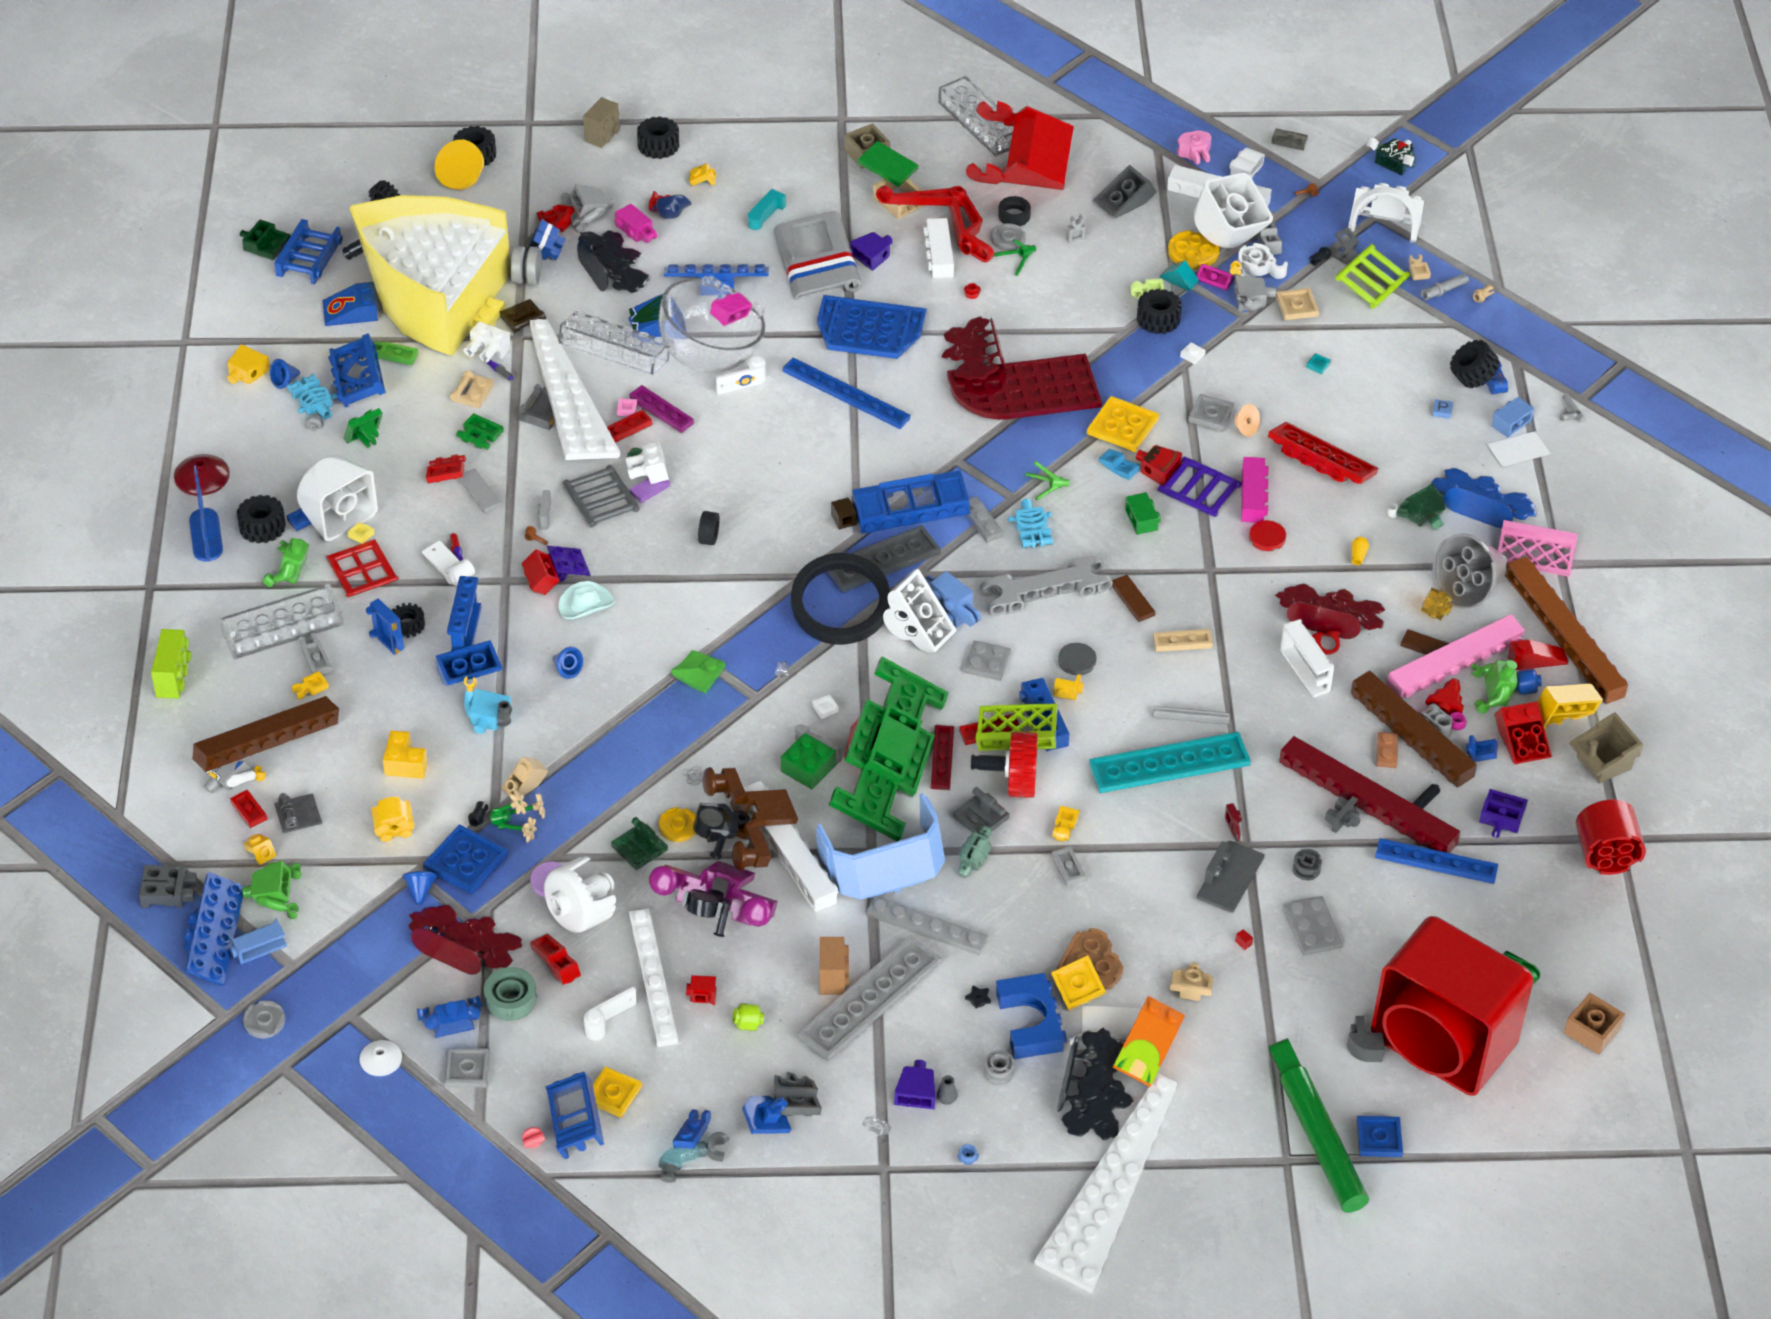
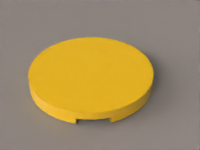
M467 140L449 142L439 151L434 165L435 174L438 180L450 189H467L478 181L482 168H484L483 155L476 145Z
M1191 230L1175 234L1170 239L1168 245V254L1171 260L1175 263L1186 260L1191 269H1199L1201 264L1211 266L1219 257V246L1208 241L1201 233L1191 232Z

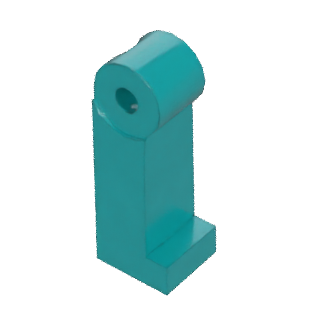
M771 189L748 213V227L752 230L762 228V224L777 209L783 210L786 207V195Z

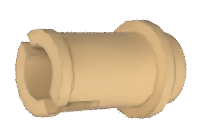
M1487 284L1482 289L1475 290L1473 294L1474 301L1484 302L1485 298L1494 294L1493 286Z

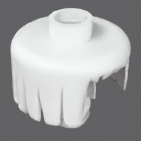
M578 857L553 869L547 875L544 883V894L550 913L564 929L574 933L584 932L612 917L616 905H614L616 903L615 895L601 899L610 894L614 889V881L608 873L599 872L584 880L581 877H577L578 874L575 873L574 869L591 859L589 857Z

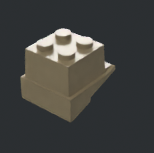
M1616 712L1596 723V726L1569 743L1576 751V757L1598 783L1631 770L1635 758L1640 756L1643 743Z

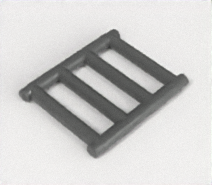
M608 465L604 470L571 481L567 479L563 481L565 489L590 527H594L598 522L632 510L634 512L640 510L637 502L612 465ZM609 475L613 479V481L578 493L574 489L576 486ZM618 487L621 491L620 493L585 505L581 500ZM622 499H626L628 502L627 505L595 516H591L589 512Z

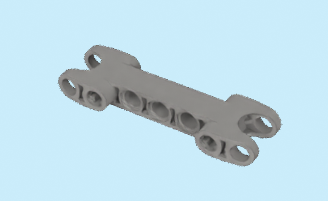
M1088 556L1072 560L1068 564V568L1014 580L1009 574L996 576L982 582L980 591L984 596L998 597L990 602L988 609L992 615L999 616L1021 611L1025 606L1024 603L1079 591L1083 597L1097 595L1109 590L1113 582L1110 576L1095 574L1104 566L1102 559L1099 556Z

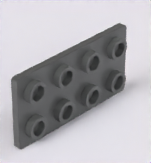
M1230 840L1227 843L1222 841L1206 868L1205 881L1197 894V899L1233 913L1260 867L1265 854Z

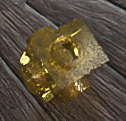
M1431 587L1423 601L1421 611L1428 614L1431 618L1441 621L1443 616H1448L1452 609V605H1450L1452 597L1443 591H1438Z

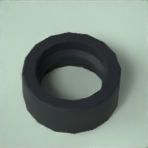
M1009 196L1000 201L998 217L1003 224L1011 223L1023 226L1030 219L1031 206L1026 199L1018 196ZM1018 209L1023 211V213L1010 214L1006 210Z

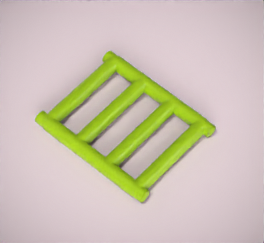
M1370 244L1335 276V279L1337 281L1341 280L1374 309L1407 280L1410 273L1402 271L1378 252L1374 244ZM1371 254L1399 276V278L1394 281L1366 259V257ZM1359 263L1363 264L1387 283L1389 287L1384 290L1356 266ZM1352 272L1377 292L1379 296L1374 299L1346 275Z

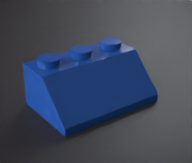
M491 640L435 656L437 672L442 684L446 686L462 682L466 676L469 680L473 679V677L476 678L503 670Z

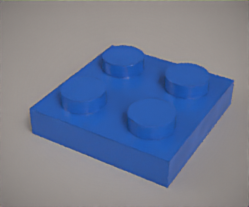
M1357 1116L1359 1156H1403L1400 1117Z

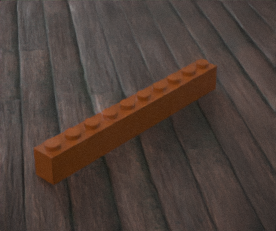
M1527 556L1507 563L1505 577L1559 646L1564 649L1566 655L1588 683L1593 685L1603 699L1602 701L1608 704L1624 698L1628 688L1626 679L1619 674L1615 665H1612L1606 654L1597 646L1595 640L1586 632L1585 627L1581 626L1575 615L1566 607L1565 602L1556 594L1554 588L1539 573L1535 564Z

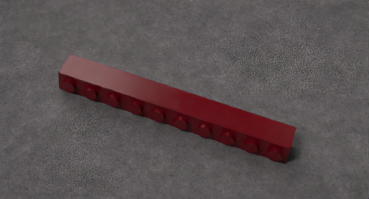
M1293 736L1281 749L1279 762L1283 766L1292 769L1302 777H1306L1335 796H1341L1347 800H1350L1352 796L1357 798L1358 800L1354 806L1363 810L1366 814L1377 818L1385 825L1396 829L1399 833L1410 837L1418 844L1446 853H1450L1458 844L1460 830L1301 739Z

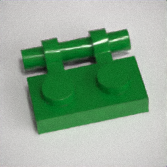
M473 413L463 424L465 431L458 430L456 436L461 438L463 442H470L479 449L484 448L488 450L490 443L486 441L494 442L504 432V428L502 425Z

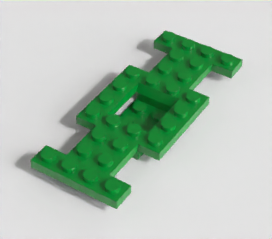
M882 656L878 661L874 675L891 683L883 707L869 699L864 702L844 759L849 764L861 769L853 795L836 787L832 793L829 806L898 842L902 837L906 823L889 814L896 791L898 789L911 797L916 794L935 737L934 734L921 728L922 721L920 719L925 704L928 703L942 710L949 692ZM878 725H880L874 746L871 749Z

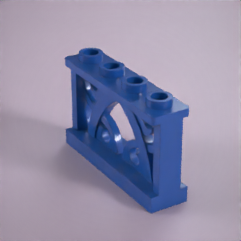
M369 333L362 335V338L336 349H329L330 356H328L331 366H333L331 372L336 379L333 380V383L338 391L336 396L340 403L343 402L345 407H349V404L374 394L382 395L386 393L376 346ZM344 357L345 360L340 362V358ZM355 363L360 366H368L361 372L359 379L347 375ZM351 388V392L346 393L347 389Z
M459 577L447 627V634L451 635V651L474 644L482 609L481 603H477L478 577Z

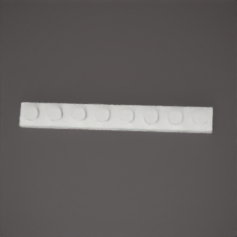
M647 908L629 911L657 1047L678 1044L650 910Z

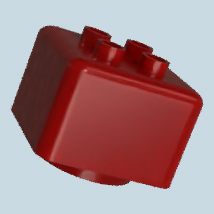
M1429 916L1423 920L1382 969L1371 1033H1383L1384 1046L1401 1055L1414 1067L1440 1078L1467 1095L1475 1096L1519 1042L1533 986V976L1526 967L1443 919Z

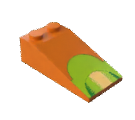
M1148 996L1132 1025L1113 1068L1151 1087L1185 1015Z

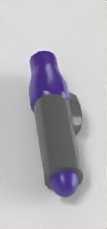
M491 359L487 362L495 372L509 381L513 380V375L503 365L493 362Z

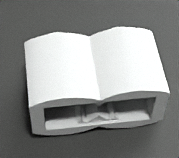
M1246 147L1243 151L1239 152L1235 160L1231 161L1229 166L1231 169L1230 174L1234 175L1244 172L1253 178L1255 173L1263 166L1265 154Z

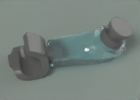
M715 1132L709 1137L708 1143H705V1141L698 1142L694 1149L670 1148L663 1153L658 1162V1166L662 1168L661 1173H663L660 1175V1180L669 1183L675 1182L676 1176L674 1175L682 1168V1165L705 1157L706 1154L712 1160L723 1162L725 1152L717 1151L713 1146L724 1145L730 1138L726 1133Z

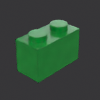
M1147 492L1126 496L1125 511L1136 534L1158 531V523L1161 521L1160 514L1156 512L1154 502L1149 498Z

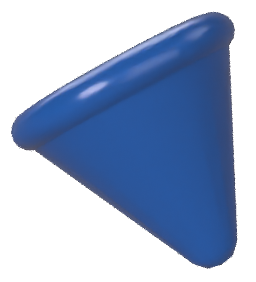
M276 359L270 365L269 374L271 382L276 388H286L291 381L300 375V370L282 359Z
M566 647L552 658L559 674L563 678H574L582 670L583 655L576 647Z
M412 871L402 875L418 905L424 902L434 880L437 878V875L433 872Z

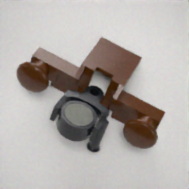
M711 767L706 768L702 777L704 792L710 797L720 792H724L726 798L731 796L730 805L733 812L726 804L700 802L693 823L694 831L700 837L707 839L708 843L717 841L714 851L710 853V856L715 860L722 858L721 852L726 839L738 837L749 840L747 847H744L741 841L734 844L732 860L735 868L743 871L745 867H768L772 856L759 826L797 823L798 817L787 790L745 792L736 768H722L721 773L716 774ZM752 805H755L757 812H754L749 822V809ZM725 822H727L729 830H723Z

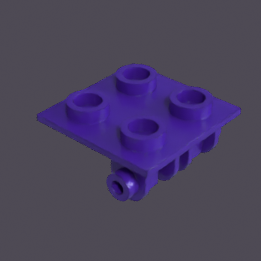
M547 545L548 554L560 582L566 579L567 574L591 575L581 549Z

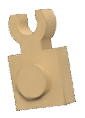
M1421 254L1418 255V259H1414L1412 255L1409 257V270L1413 280L1430 279L1431 276L1427 262H1422L1423 257Z

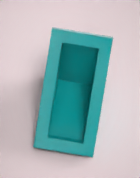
M1186 260L1169 266L1160 275L1161 279L1189 292L1199 281Z

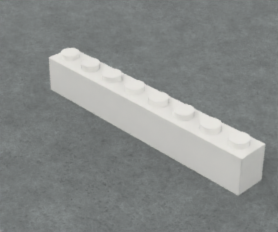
M761 781L744 787L745 792L770 790ZM752 805L748 812L751 819L754 812H757L755 805ZM791 824L759 826L764 838L814 911L817 912L836 904L837 894L839 893L836 884L831 883L827 871L820 867L817 857L811 854L806 841H802L797 828H793Z

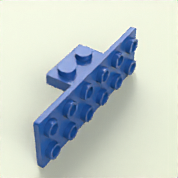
M669 264L664 269V277H699V294H734V276H769V267H765V264H755V267H748V264H738V267H731L730 264H721L720 267H713V264H704L703 267H696L695 264H687L685 267Z
M211 872L206 874L200 905L194 912L189 914L187 918L189 926L183 936L185 940L184 949L189 950L185 967L187 973L220 986L225 983L231 955L229 948L232 946L231 937L234 938L243 899L242 889L245 886Z

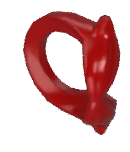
M1338 631L1317 632L1312 635L1315 638V642L1326 655L1334 654L1340 647L1338 636L1341 633ZM1328 636L1333 638L1336 643L1335 648L1332 650L1324 649L1321 646L1322 637Z

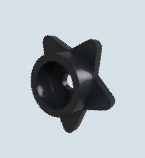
M972 986L971 993L965 996V1000L970 1001L976 1009L983 1007L985 1004H991V999L987 996L989 988L979 989L976 986Z

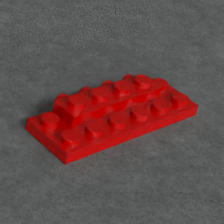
M1288 422L1275 427L1268 434V438L1272 439L1273 442L1283 445L1281 452L1286 456L1299 460L1305 466L1315 468L1321 474L1329 475L1337 482L1343 483L1350 479L1353 483L1362 484L1375 476L1379 469Z

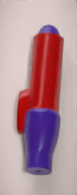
M452 533L450 535L452 542L451 550L456 558L461 561L463 557L458 536Z

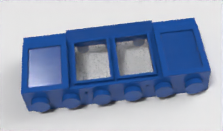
M961 470L879 483V485L852 490L853 503L861 534L970 514L969 498Z

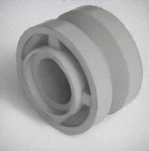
M1002 1050L989 1053L985 1058L984 1075L987 1080L994 1084L1009 1082L1014 1074L1013 1057L1008 1052Z

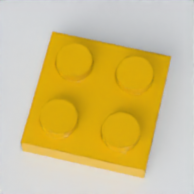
M1088 955L1051 972L1069 1011L1106 994Z
M605 1066L593 1083L597 1108L622 1118L641 1090L642 1082Z

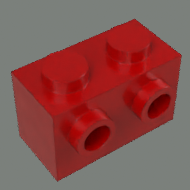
M535 549L521 563L524 575L528 579L529 587L535 593L538 592L546 595L560 581L549 554Z

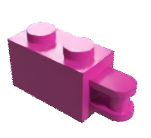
M631 203L615 212L614 222L616 227L625 232L635 242L643 240L645 243H649L652 238L656 239L658 237L657 232L652 228V220Z

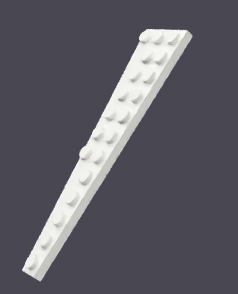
M547 319L530 320V330L565 459L620 458V450Z
M1159 1073L1157 1074L1151 1087L1147 1089L1036 1257L1035 1265L1093 1294L1104 1262L1115 1240L1117 1230L1121 1225L1124 1213L1128 1208L1143 1171L1147 1156H1149L1160 1124L1175 1092L1177 1082Z

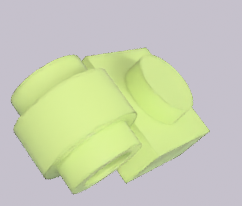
M1145 279V284L1135 281L1130 286L1131 294L1135 298H1139L1144 292H1149L1151 289H1165L1163 279Z

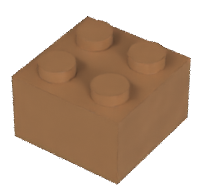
M820 937V995H842L845 992V986H849V945H845L844 937Z
M1589 992L1567 1018L1564 1034L1600 1055L1621 1030L1625 1013Z

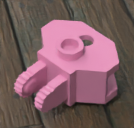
M1198 130L1183 133L1178 138V144L1180 145L1177 149L1178 156L1188 158L1190 161L1193 160L1195 164H1200V159L1202 158L1205 162L1210 161V154L1208 152L1211 146V135L1208 132Z

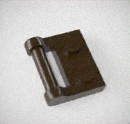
M531 299L500 311V317L514 333L530 325V320L546 319L545 313Z

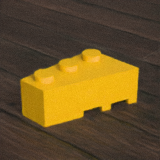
M1592 684L1545 687L1537 701L1544 729L1547 728V725L1556 723V725L1563 724L1562 720L1568 718L1576 720L1594 714L1603 699Z

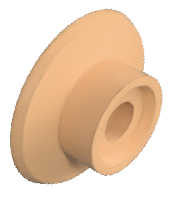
M1251 404L1243 406L1235 417L1236 427L1244 436H1253L1260 426V414L1257 408Z

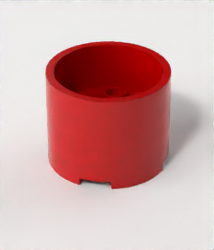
M1603 800L1587 806L1579 813L1575 823L1585 862L1589 869L1598 870L1603 875L1620 874L1629 871V866L1644 859L1646 848L1635 810L1631 804L1622 800Z

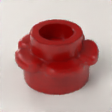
M970 283L964 287L965 296L969 299H975L979 296L981 288L975 283Z

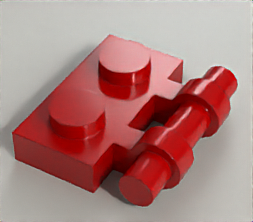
M455 454L449 458L438 457L435 460L429 461L426 472L427 483L463 477L465 466L463 462H466V456Z

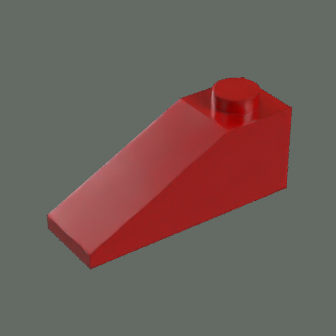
M1530 639L1510 642L1507 657L1508 660L1516 662V670L1568 665V659L1564 649L1561 647Z

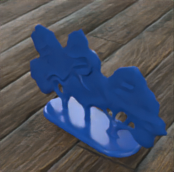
M194 465L199 509L194 511L189 518L192 548L195 558L200 561L210 562L219 558L223 553L220 522L216 511L204 508L198 470Z
M1457 468L1444 470L1448 478H1434L1431 482L1438 491L1446 492L1444 502L1450 510L1496 528L1502 529L1504 520L1513 522V516L1519 520H1525L1528 516H1537V512L1534 510L1536 506L1530 501L1527 494L1518 492L1502 494L1499 492L1501 490L1500 486L1494 483L1495 480L1490 476H1480L1477 479H1472L1468 473Z

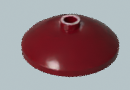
M198 454L188 457L176 467L174 472L176 486L182 492L197 496L194 465L198 470L202 496L222 489L230 476L227 463L220 457L210 454Z

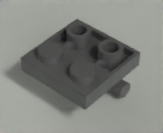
M978 787L972 790L975 796L953 812V817L971 832L977 834L983 826L991 828L992 832L1007 821L1010 815L997 803L993 796L989 793H984Z

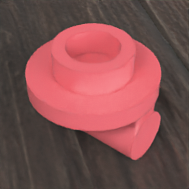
M537 1127L526 1129L522 1135L525 1148H535L541 1145L543 1141H546L543 1132Z

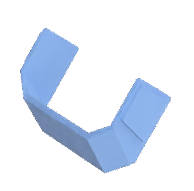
M923 793L920 794V824L925 833L851 855L834 850L822 825H817V856L827 871L829 879H832L833 883L836 884L839 894L862 900L893 891L896 893L901 891L902 888L936 877L945 862L938 815L928 797L924 796Z

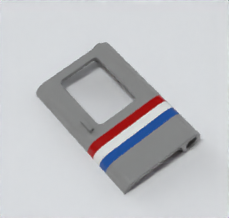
M830 211L782 223L775 227L774 234L794 300H798V297L803 294L843 284L848 292H856L861 289V278L838 212ZM825 222L833 249L800 257L792 230Z

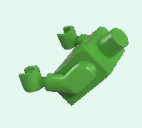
M291 538L289 544L281 540L279 542L281 546L277 549L284 555L279 573L274 574V577L270 573L265 574L262 582L267 587L273 586L275 582L279 583L282 581L296 584L307 560L308 543L302 539Z
M1497 660L1496 662L1485 664L1484 667L1476 663L1472 664L1471 668L1475 670L1471 672L1473 676L1481 678L1484 672H1486L1485 684L1488 702L1485 703L1482 699H1478L1474 703L1476 710L1481 714H1485L1489 707L1493 708L1498 705L1506 707L1517 686L1516 662L1513 660Z
M282 860L267 864L264 868L252 874L251 885L245 886L242 889L244 897H252L259 906L279 912L286 911L290 919H296V912L299 911L298 905L296 903L285 905V903L289 902L291 878H301V866L298 863H294L289 867Z

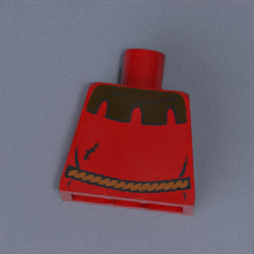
M1154 445L1148 453L1139 450L1135 459L1142 462V474L1163 486L1180 466L1182 453Z

